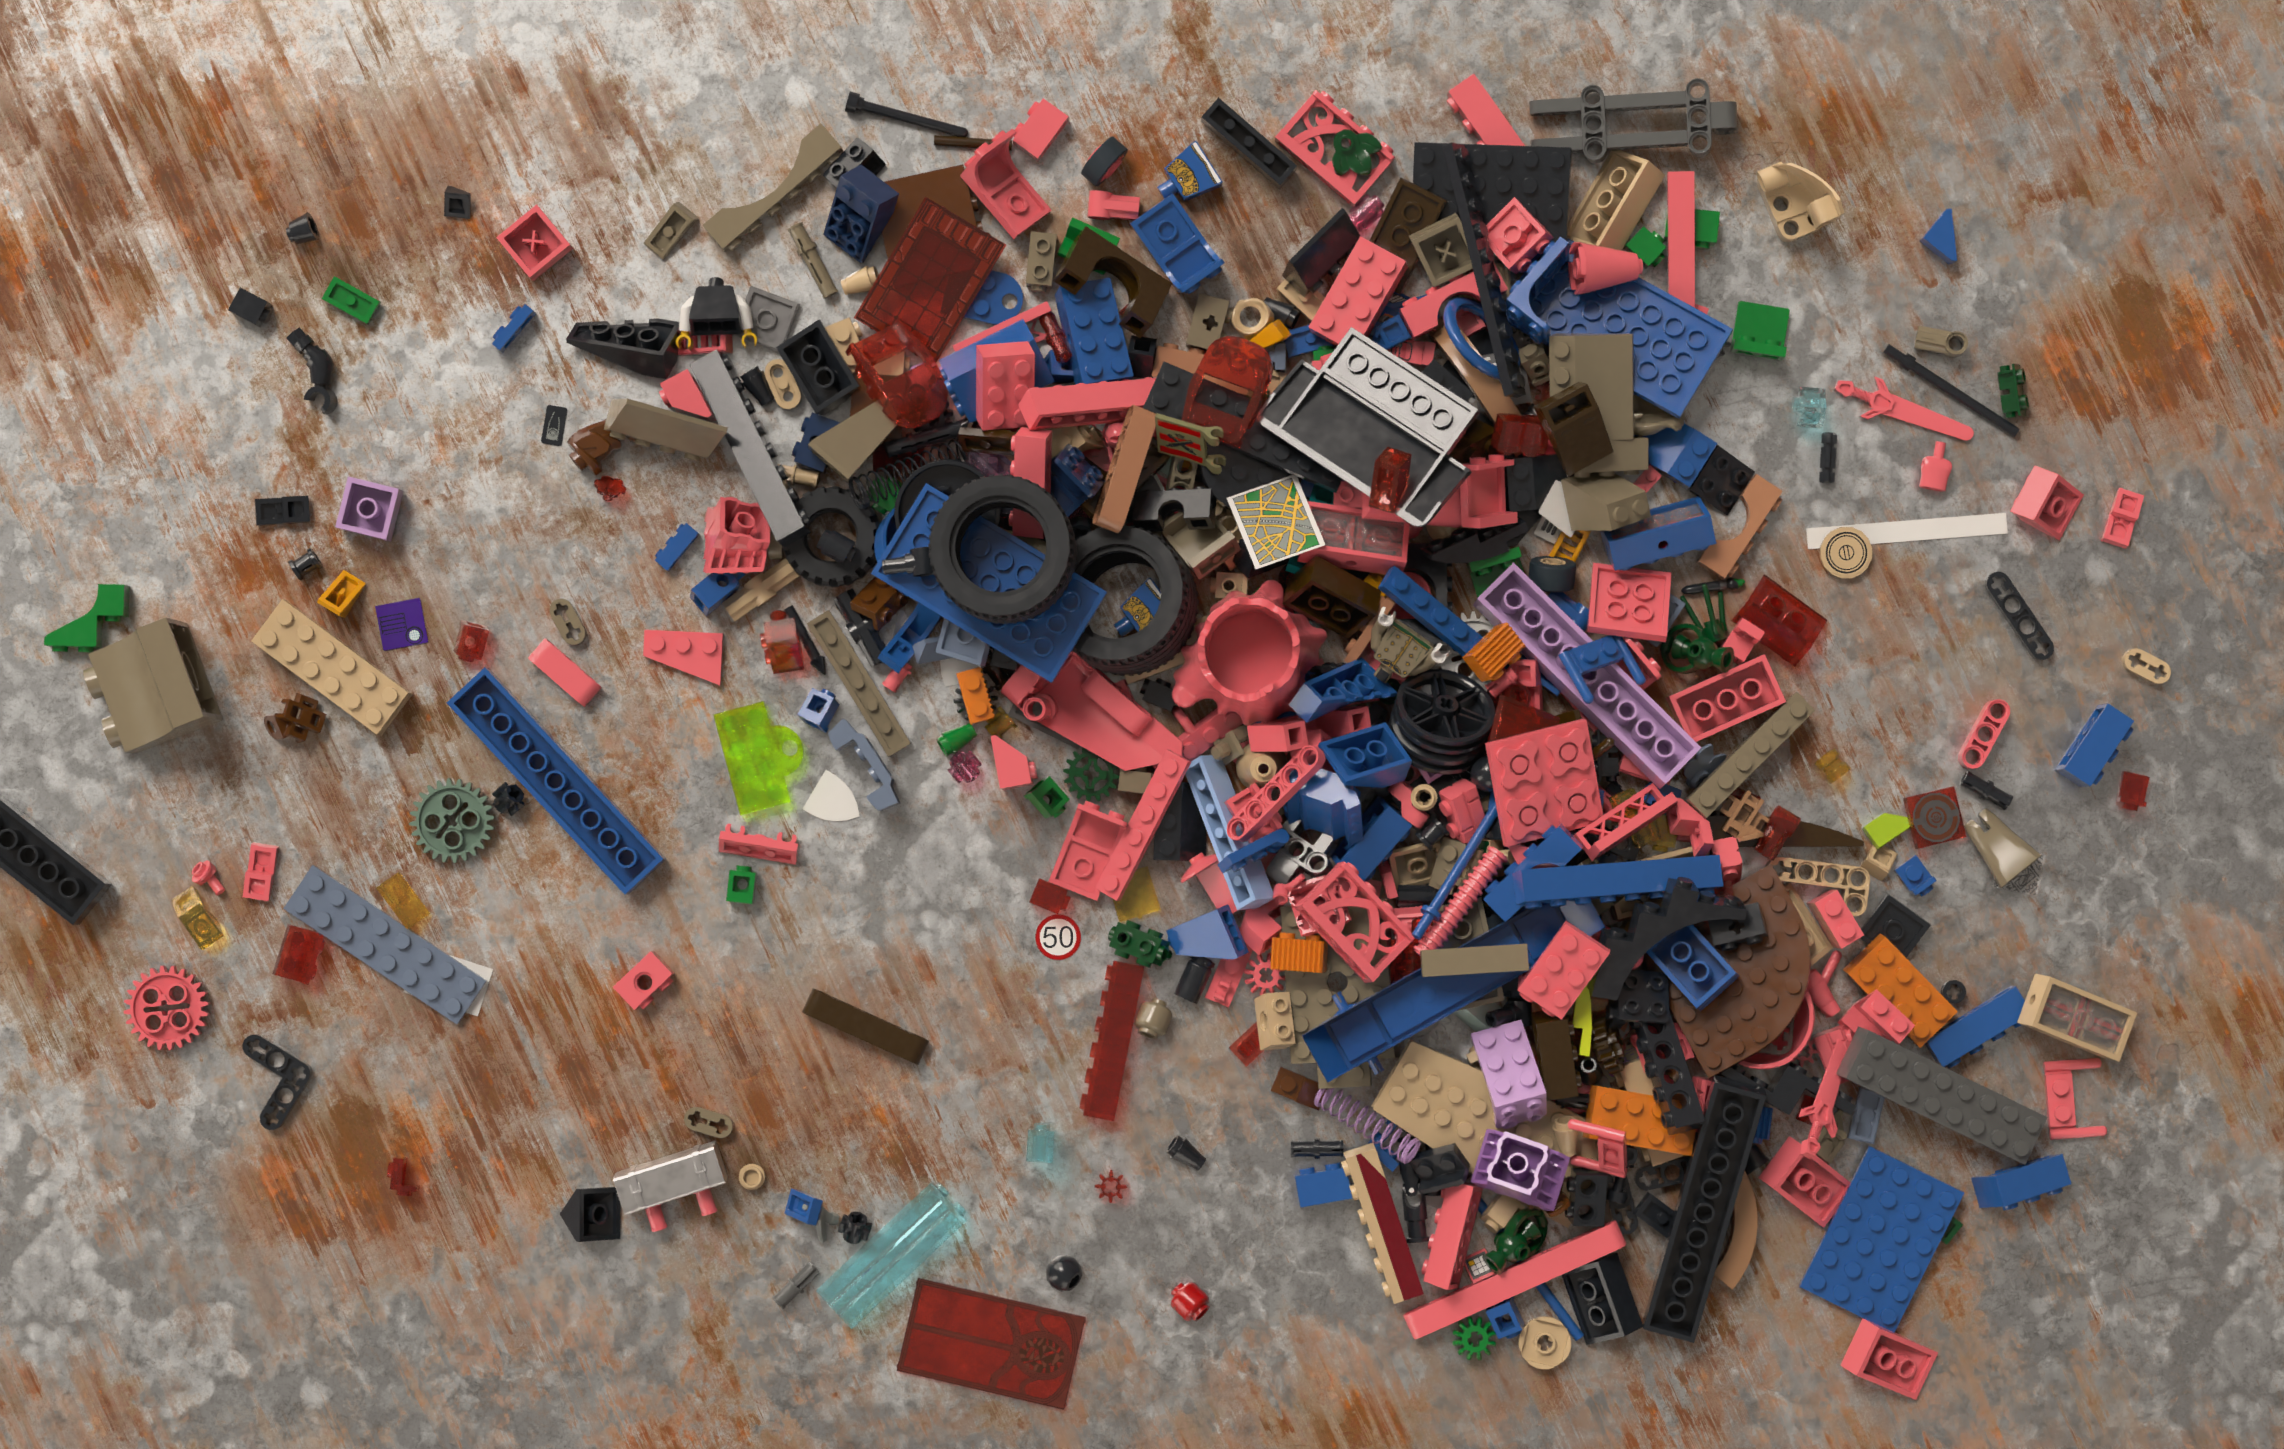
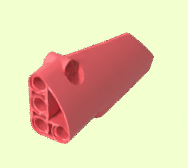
M1073 650L1053 683L1020 665L1000 691L1024 713L1027 719L1039 722L1124 771L1159 764L1166 749L1183 757V742L1117 686L1109 677L1100 670L1092 668ZM1036 702L1042 705V713L1039 716H1036L1032 710Z

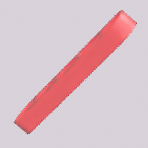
M1310 745L1303 747L1229 821L1227 825L1228 836L1236 841H1248L1322 768L1325 762L1323 750ZM1314 751L1316 753V761L1309 765L1307 757L1310 752ZM1296 769L1298 771V778L1294 783H1291L1289 775L1292 770ZM1278 787L1280 789V796L1276 801H1273L1271 793L1274 788ZM1257 805H1261L1262 814L1256 819L1253 811ZM1242 822L1245 828L1241 836H1237L1236 827Z

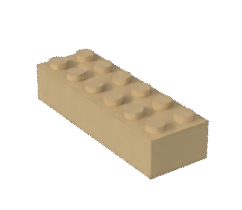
M281 600L251 640L376 735H383L413 694L287 600Z

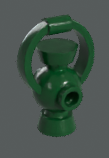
M1688 623L1676 625L1669 630L1666 642H1662L1660 648L1665 665L1670 670L1680 674H1690L1699 669L1711 668L1713 665L1725 673L1730 670L1734 661V650L1732 647L1718 648L1715 642L1709 639L1702 629ZM1684 630H1693L1699 638L1691 642L1690 639L1682 634L1676 636L1675 639L1674 636ZM1670 651L1673 659L1687 658L1690 665L1676 667L1669 658Z
M1535 1208L1520 1210L1509 1220L1504 1232H1499L1495 1236L1494 1244L1497 1251L1492 1250L1482 1256L1485 1264L1494 1273L1501 1275L1507 1266L1506 1261L1511 1263L1523 1261L1540 1249L1548 1230V1220L1543 1210ZM1534 1215L1539 1229L1528 1217Z

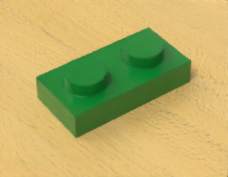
M335 276L321 298L369 325L381 304L377 299Z

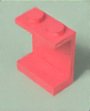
M1877 989L1852 1004L1837 1022L1839 1025L1844 1024L1847 1030L1851 1029L1853 1034H1855L1859 1026L1890 1041H1894L1898 1045L1915 1026Z

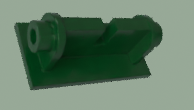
M2012 364V370H2010V365L2000 366V372H1997L1999 389H2009L2010 394L2000 395L2002 414H2005V418L2016 417V412H2018V416H2027L2026 410H2029V400L2023 391V384H2026L2024 369H2021L2019 364Z

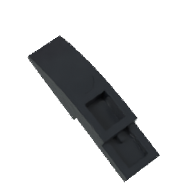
M1517 516L1518 523L1481 528L1477 534L1468 528L1456 529L1450 536L1444 539L1431 541L1421 551L1423 555L1431 560L1444 563L1481 561L1508 552L1509 548L1506 541L1529 531L1526 521Z

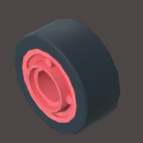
M1115 137L1108 138L1091 154L1081 174L1094 186H1099L1120 166L1128 149Z

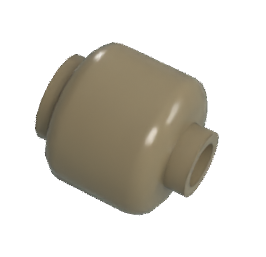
M1153 998L1151 1002L1146 1001L1140 1005L1135 1019V1026L1139 1029V1034L1150 1039H1158V1036H1163L1167 1033L1172 1019V1012L1166 1007V1002Z

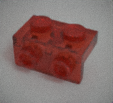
M288 924L272 974L309 985L310 980H313L316 975L317 965L315 963L317 956L324 949V935L317 931Z

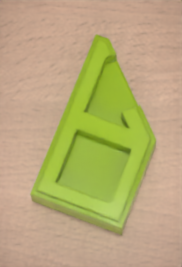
M1883 813L1864 826L1862 830L1876 849L1879 850L1914 826L1913 818Z

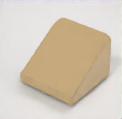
M1872 845L1860 867L1866 869L1869 875L1882 881L1890 872L1898 854L1886 846L1877 850Z

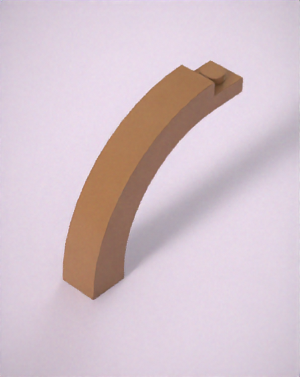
M1443 317L1438 319L1437 328L1428 332V336L1436 343L1463 378L1494 427L1499 430V435L1504 444L1517 457L1537 443L1533 433L1512 399L1504 396L1500 381L1489 377L1473 367L1456 349L1449 338ZM1460 329V332L1462 333L1467 343L1477 354L1480 355V353L1477 351V349L1474 347V345L1471 343L1468 337Z
M1745 1171L1732 1212L1728 1241L1718 1260L1714 1274L1732 1290L1748 1267L1754 1251L1758 1228L1756 1199Z

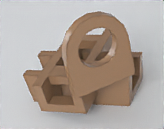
M1748 790L1740 800L1730 794L1724 806L1720 809V813L1729 818L1722 829L1736 837L1737 842L1763 837L1764 832L1760 830L1764 823H1768L1770 820L1758 812L1764 800H1759L1752 796Z

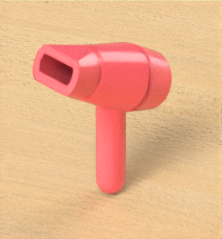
M1838 950L1832 952L1821 974L1816 969H1810L1807 990L1812 1002L1826 1018L1834 1016L1841 1010L1828 987V983L1842 958V953Z

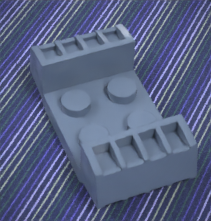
M842 719L828 732L835 750L841 751L851 743L856 742L857 745L853 748L861 760L865 761L867 759L870 763L869 773L875 782L879 783L881 781L883 783V786L866 796L868 801L878 811H883L900 804L893 788L894 778L867 736L858 733L847 720Z

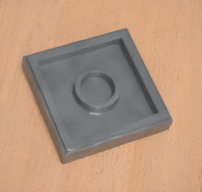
M750 286L745 301L751 308L754 328H751L752 333L756 335L758 345L778 352L776 347L787 340L800 304ZM741 330V334L733 335L742 338L744 330ZM751 337L745 339L754 343V339Z

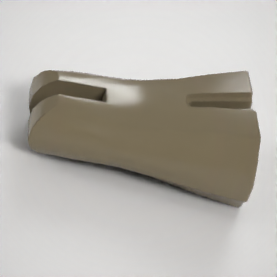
M1985 808L1978 814V817L1985 827L1989 829L1986 833L1972 819L1964 827L1983 857L2000 888H2003L2042 855L2013 832L1994 813Z

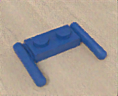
M1609 635L1572 648L1570 651H1564L1558 655L1586 704L1592 703L1594 696L1582 675L1615 664L1622 659L1638 685L1646 682L1644 674L1625 641L1620 636Z

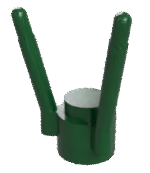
M1706 584L1702 585L1710 621L1704 622V628L1685 596L1682 595L1680 597V600L1686 603L1684 607L1693 623L1702 629L1709 639L1715 642L1727 638L1725 631L1728 629L1725 622L1722 591L1718 592L1719 618L1716 619L1708 587Z

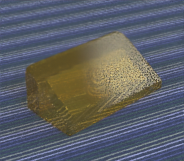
M400 872L376 887L406 929H411L431 914Z

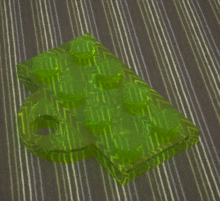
M765 701L713 714L740 815L791 802L785 776L795 772L802 763L804 746L799 735L785 726H771ZM789 740L796 742L798 746L797 752L791 756L786 755L783 751L784 743Z

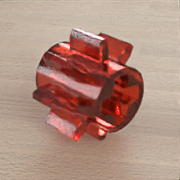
M1111 1169L1107 1177L1100 1173L1099 1177L1102 1183L1095 1184V1188H1101L1102 1190L1099 1198L1106 1195L1109 1197V1203H1112L1113 1197L1116 1195L1122 1199L1123 1196L1120 1193V1189L1127 1188L1126 1184L1120 1183L1123 1174L1115 1177ZM1115 1180L1117 1182V1191L1113 1192L1110 1190L1106 1192L1105 1181L1113 1182Z

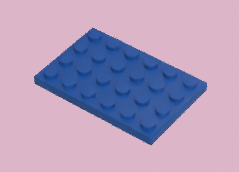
M1869 1145L1799 1287L1895 1333L1964 1192Z

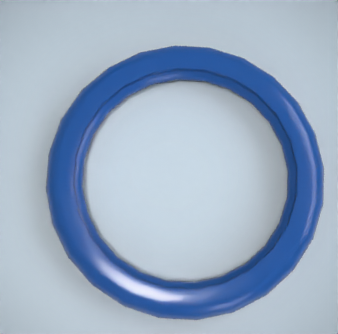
M1465 297L1450 300L1443 314L1444 325L1449 338L1456 349L1473 367L1491 378L1500 380L1497 366L1486 361L1471 348L1460 332L1456 320L1457 311L1465 310L1477 315L1486 322L1482 304ZM1512 336L1514 348L1517 350L1519 354V348L1516 344L1515 339ZM1520 356L1518 361L1519 368L1521 366Z

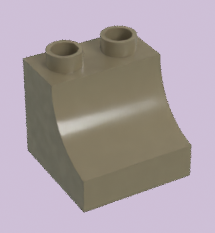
M166 617L139 627L122 640L88 654L93 667L83 670L84 680L94 699L104 696L111 716L103 718L101 722L105 736L112 748L122 745L125 752L136 754L224 720L186 622Z

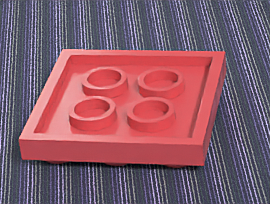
M1593 563L1587 632L1666 642L1671 572L1640 568L1615 571L1612 565Z

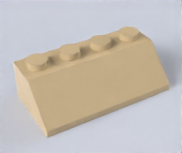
M1621 150L1611 151L1568 224V238L1574 242L1622 250L1665 174L1649 160Z

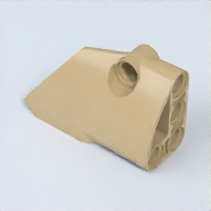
M1779 162L1756 172L1757 188L1777 236L1783 242H1793L1813 234L1823 226L1838 220L1844 214L1841 199L1834 189L1808 169L1793 163L1783 164ZM1775 199H1782L1786 203L1785 211L1775 209L1773 204ZM1808 214L1811 217L1813 225H1811L1808 221ZM1785 223H1792L1796 227L1795 235L1791 236L1785 233L1783 228Z

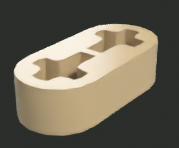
M2130 649L2122 657V665L2127 671L2150 683L2162 684L2170 678L2171 668L2169 665L2141 649ZM2138 654V660L2145 663L2144 667L2141 665H2134L2132 667V661L2128 659L2129 656ZM2161 666V672L2164 673V676L2155 679V673L2149 670L2148 667L2158 668Z

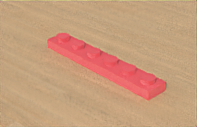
M1166 749L1095 889L1116 901H1121L1191 761Z

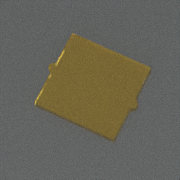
M1148 866L1136 869L1121 901L1113 899L1119 922L1135 917L1141 919L1145 914L1161 910Z

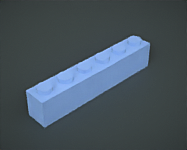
M1212 755L1199 756L1191 761L1186 777L1217 859L1221 862L1227 855L1248 845L1249 842L1233 840L1227 834V825L1233 816L1224 802L1236 794L1223 761L1214 759ZM1237 825L1236 834L1241 836L1243 833ZM1253 859L1246 861L1247 865L1237 872H1233L1231 869L1223 873L1237 910L1257 909L1273 900V891L1261 859L1256 862Z

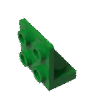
M1739 301L1730 352L1783 360L1787 350L1784 344L1790 310L1788 308Z
M1519 547L1510 549L1508 552L1492 558L1467 563L1477 598L1513 563L1524 572L1520 560L1522 555Z

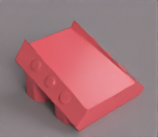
M1326 875L1300 882L1289 892L1288 897L1301 936L1314 935L1318 932L1294 906ZM1338 878L1333 883V892L1336 898H1340L1338 894L1340 886ZM1326 889L1313 901L1316 906L1330 900ZM1342 907L1345 913L1346 924L1351 921L1348 907ZM1332 909L1336 916L1331 915L1330 921L1333 924H1337L1339 916L1336 909Z

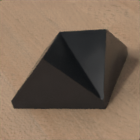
M616 1188L576 1189L560 1212V1216L575 1241L620 1239V1200Z

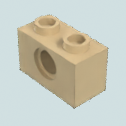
M1290 992L1264 993L1255 998L1260 1050L1286 1049L1296 1044Z

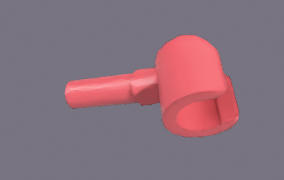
M1301 873L1290 883L1276 884L1272 898L1280 896L1279 904H1286L1289 892L1302 882L1305 876Z

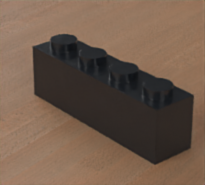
M1219 97L1201 117V122L1279 190L1297 170V165Z

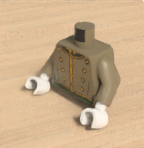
M1386 607L1381 608L1378 619L1371 629V648L1374 651V658L1381 662L1373 674L1376 678L1387 683L1394 672L1403 678L1407 675L1415 676L1430 670L1436 664L1443 663L1447 659L1450 651L1446 654L1439 651L1442 646L1441 643H1438L1434 648L1433 643L1395 618V611L1393 615L1388 616L1384 613Z

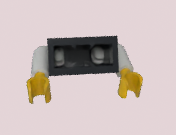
M710 278L708 286L697 287L694 296H691L680 309L679 330L681 335L676 339L677 347L681 349L682 340L688 339V350L693 348L694 344L693 340L689 337V331H691V336L741 334V330H744L742 346L746 349L744 340L747 337H751L754 339V346L756 347L757 337L751 330L754 326L750 306L741 295L734 293L733 286L724 285L722 278Z

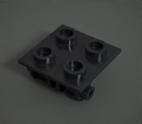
M1716 445L1689 488V492L1697 497L1700 496L1728 516L1755 471L1722 447Z

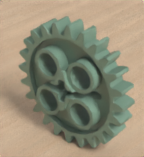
M447 778L446 786H444L438 780L437 789L428 785V795L422 792L419 793L423 801L413 802L418 807V811L410 812L412 816L416 817V821L410 822L409 825L417 826V830L411 833V835L420 836L416 845H426L423 853L427 854L433 850L432 859H437L441 854L442 862H447L449 856H451L453 863H458L459 855H461L464 861H468L469 852L477 856L476 847L486 848L482 842L483 839H492L487 834V830H495V827L488 823L490 820L496 819V817L488 815V811L494 807L491 805L485 806L484 803L489 797H479L481 788L472 791V782H468L463 787L462 779H458L456 785H453L452 779ZM449 795H454L457 798V806L452 810L445 806V799ZM467 802L468 807L455 820L458 823L457 826L450 825L442 837L437 839V834L450 822L447 817L455 816L462 805ZM469 812H473L477 816V822L472 827L465 823V816ZM432 815H437L440 818V825L437 829L433 830L428 826V819ZM451 832H456L460 836L459 844L454 847L447 840Z

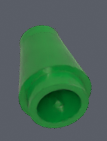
M968 723L941 733V736L936 740L942 752L948 757L951 754L953 756L957 754L973 738L977 737L973 726Z

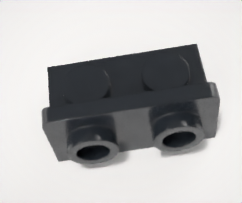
M856 138L823 173V176L837 188L840 176L859 165H863L874 175H877L886 164L871 147L860 138Z
M1456 1143L1416 1153L1409 1162L1421 1180L1418 1188L1420 1194L1437 1192L1441 1189L1464 1184L1470 1169L1469 1162Z

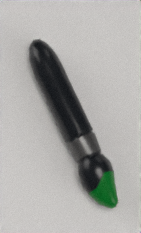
M1729 578L1727 580L1691 584L1683 587L1681 592L1686 595L1703 593V584L1707 585L1709 592L1725 589L1735 590L1742 587L1745 580Z

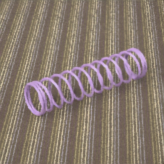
M1335 1088L1320 1089L1314 1100L1315 1106L1321 1107L1323 1111L1329 1110L1332 1117L1338 1115V1120L1340 1122L1346 1121L1347 1127L1355 1126V1132H1363L1364 1138L1372 1137L1373 1144L1380 1143L1382 1150L1388 1149L1390 1155L1397 1154L1398 1160L1402 1163H1409L1418 1152L1420 1140L1414 1138L1408 1143L1411 1137L1410 1133L1403 1138L1398 1150L1394 1153L1391 1152V1146L1400 1137L1402 1128L1395 1132L1387 1147L1382 1146L1383 1140L1393 1129V1122L1386 1127L1381 1139L1377 1142L1374 1141V1135L1383 1126L1385 1117L1378 1121L1373 1133L1370 1136H1366V1129L1377 1116L1376 1111L1369 1116L1364 1129L1358 1131L1357 1124L1367 1114L1368 1106L1361 1110L1355 1124L1349 1125V1118L1353 1116L1360 1105L1359 1100L1353 1104L1347 1118L1341 1120L1340 1113L1348 1106L1352 1095H1348L1344 1099L1338 1113L1332 1114V1108L1342 1097L1343 1089L1336 1093L1330 1107L1327 1109L1323 1108V1105L1329 1100ZM1326 1090V1092H1325V1094H1324V1096H1323L1322 1102L1319 1103V1100H1320L1322 1094H1323L1324 1091ZM1415 1144L1414 1148H1413V1149L1410 1151V1153L1408 1154V1152H1409V1150L1411 1149V1147ZM1405 1147V1149L1402 1152L1401 1158H1399L1400 1151Z

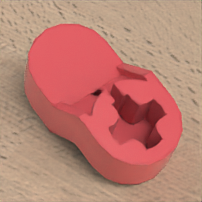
M1405 781L1391 785L1388 791L1401 801L1402 817L1421 829L1430 816L1427 812L1417 809L1412 804L1411 793L1414 788Z

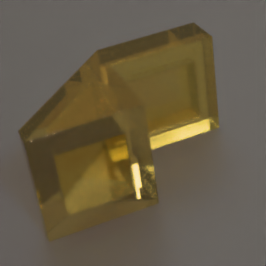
M1629 788L1609 797L1612 809L1637 794L1633 788ZM1625 808L1624 818H1633L1637 815L1638 810ZM1656 820L1632 835L1636 848L1644 847L1662 838Z

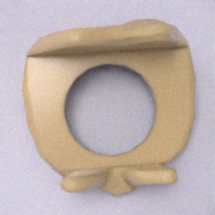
M1258 298L1239 300L1231 315V322L1235 330L1246 340H1251L1274 321V313L1270 307ZM1246 307H1255L1261 314L1260 322L1254 327H1246L1240 321V314Z

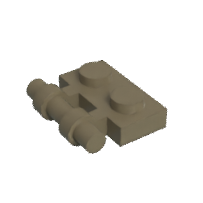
M1443 836L1429 886L1436 889L1441 888L1468 843H1462L1450 836ZM1476 849L1467 864L1468 868L1465 878L1460 875L1449 894L1456 893L1458 886L1464 885L1463 880H1467L1469 878L1467 875L1474 871L1472 868L1479 865L1477 862L1479 859H1482L1483 849Z

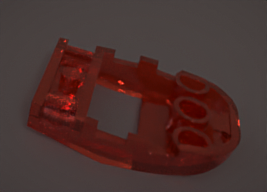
M896 321L894 325L855 344L853 342L850 343L845 353L847 356L852 354L857 364L854 370L858 378H862L867 387L866 393L871 400L876 399L883 407L882 412L891 421L902 427L916 428L938 418L943 413L948 398V390L943 382L945 380L927 347L900 321ZM907 349H910L912 353L916 352L923 360V364L887 382L883 381L873 367Z
M1226 336L1215 340L1208 347L1190 381L1182 421L1202 427H1221L1224 431L1223 438L1215 437H1218L1219 441L1240 448L1242 444L1241 438L1247 429H1251L1256 421V416L1267 399L1266 394L1273 374V363L1268 352L1262 346L1240 337ZM1205 374L1253 392L1243 419L1194 401Z

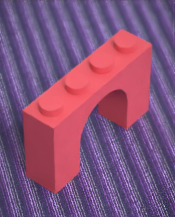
M1343 706L1308 723L1296 714L1272 721L1247 726L1251 752H1288L1308 746L1306 729H1321L1330 737H1340L1371 727L1368 706Z

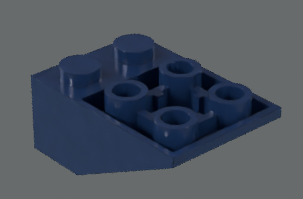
M863 165L851 169L840 176L823 235L862 264L893 215L899 193Z

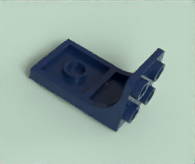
M1069 443L1051 460V495L1063 508L1067 517L1088 498L1094 497L1105 482L1101 471L1097 467L1091 466L1084 459V454L1077 447H1072Z

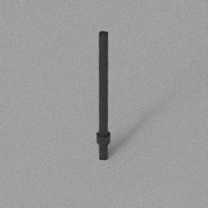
M1890 344L1885 347L1883 353L1899 362V366L1904 370H1911L2011 436L2015 437L2019 432L2020 428L1916 362V358L1909 353L1904 354Z

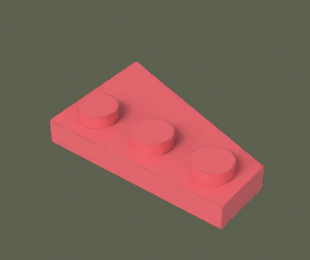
M644 630L643 656L721 686L724 634Z

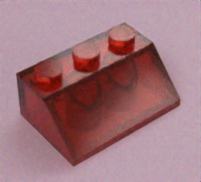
M1765 574L1755 585L1731 620L1737 624L1739 620L1744 618L1763 630L1765 633L1760 639V643L1770 648L1794 667L1811 649L1827 622L1826 618Z

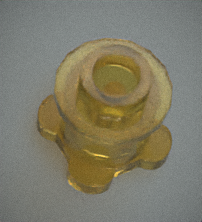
M999 706L997 708L999 711L995 714V718L986 721L988 724L984 728L991 736L996 735L1003 739L1002 735L1010 728L1013 727L1015 729L1018 726L1003 708Z

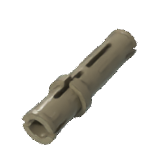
M803 222L788 228L787 230L798 248L796 252L799 256L803 257L823 295V299L836 294L838 289L834 285L816 250V243L811 241L803 226Z

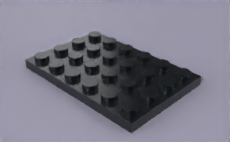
M1414 142L1413 183L1448 200L1438 221L1454 213L1458 215L1461 221L1443 145L1448 143ZM1462 144L1465 145L1470 156L1469 166L1476 180L1475 190L1482 205L1481 214L1485 225L1515 197L1554 237L1550 242H1556L1560 237L1568 242L1571 147Z

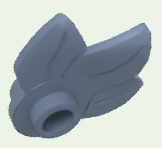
M1712 744L1703 746L1697 752L1695 759L1689 760L1684 768V775L1687 777L1686 784L1690 788L1696 789L1726 759L1727 755H1714Z

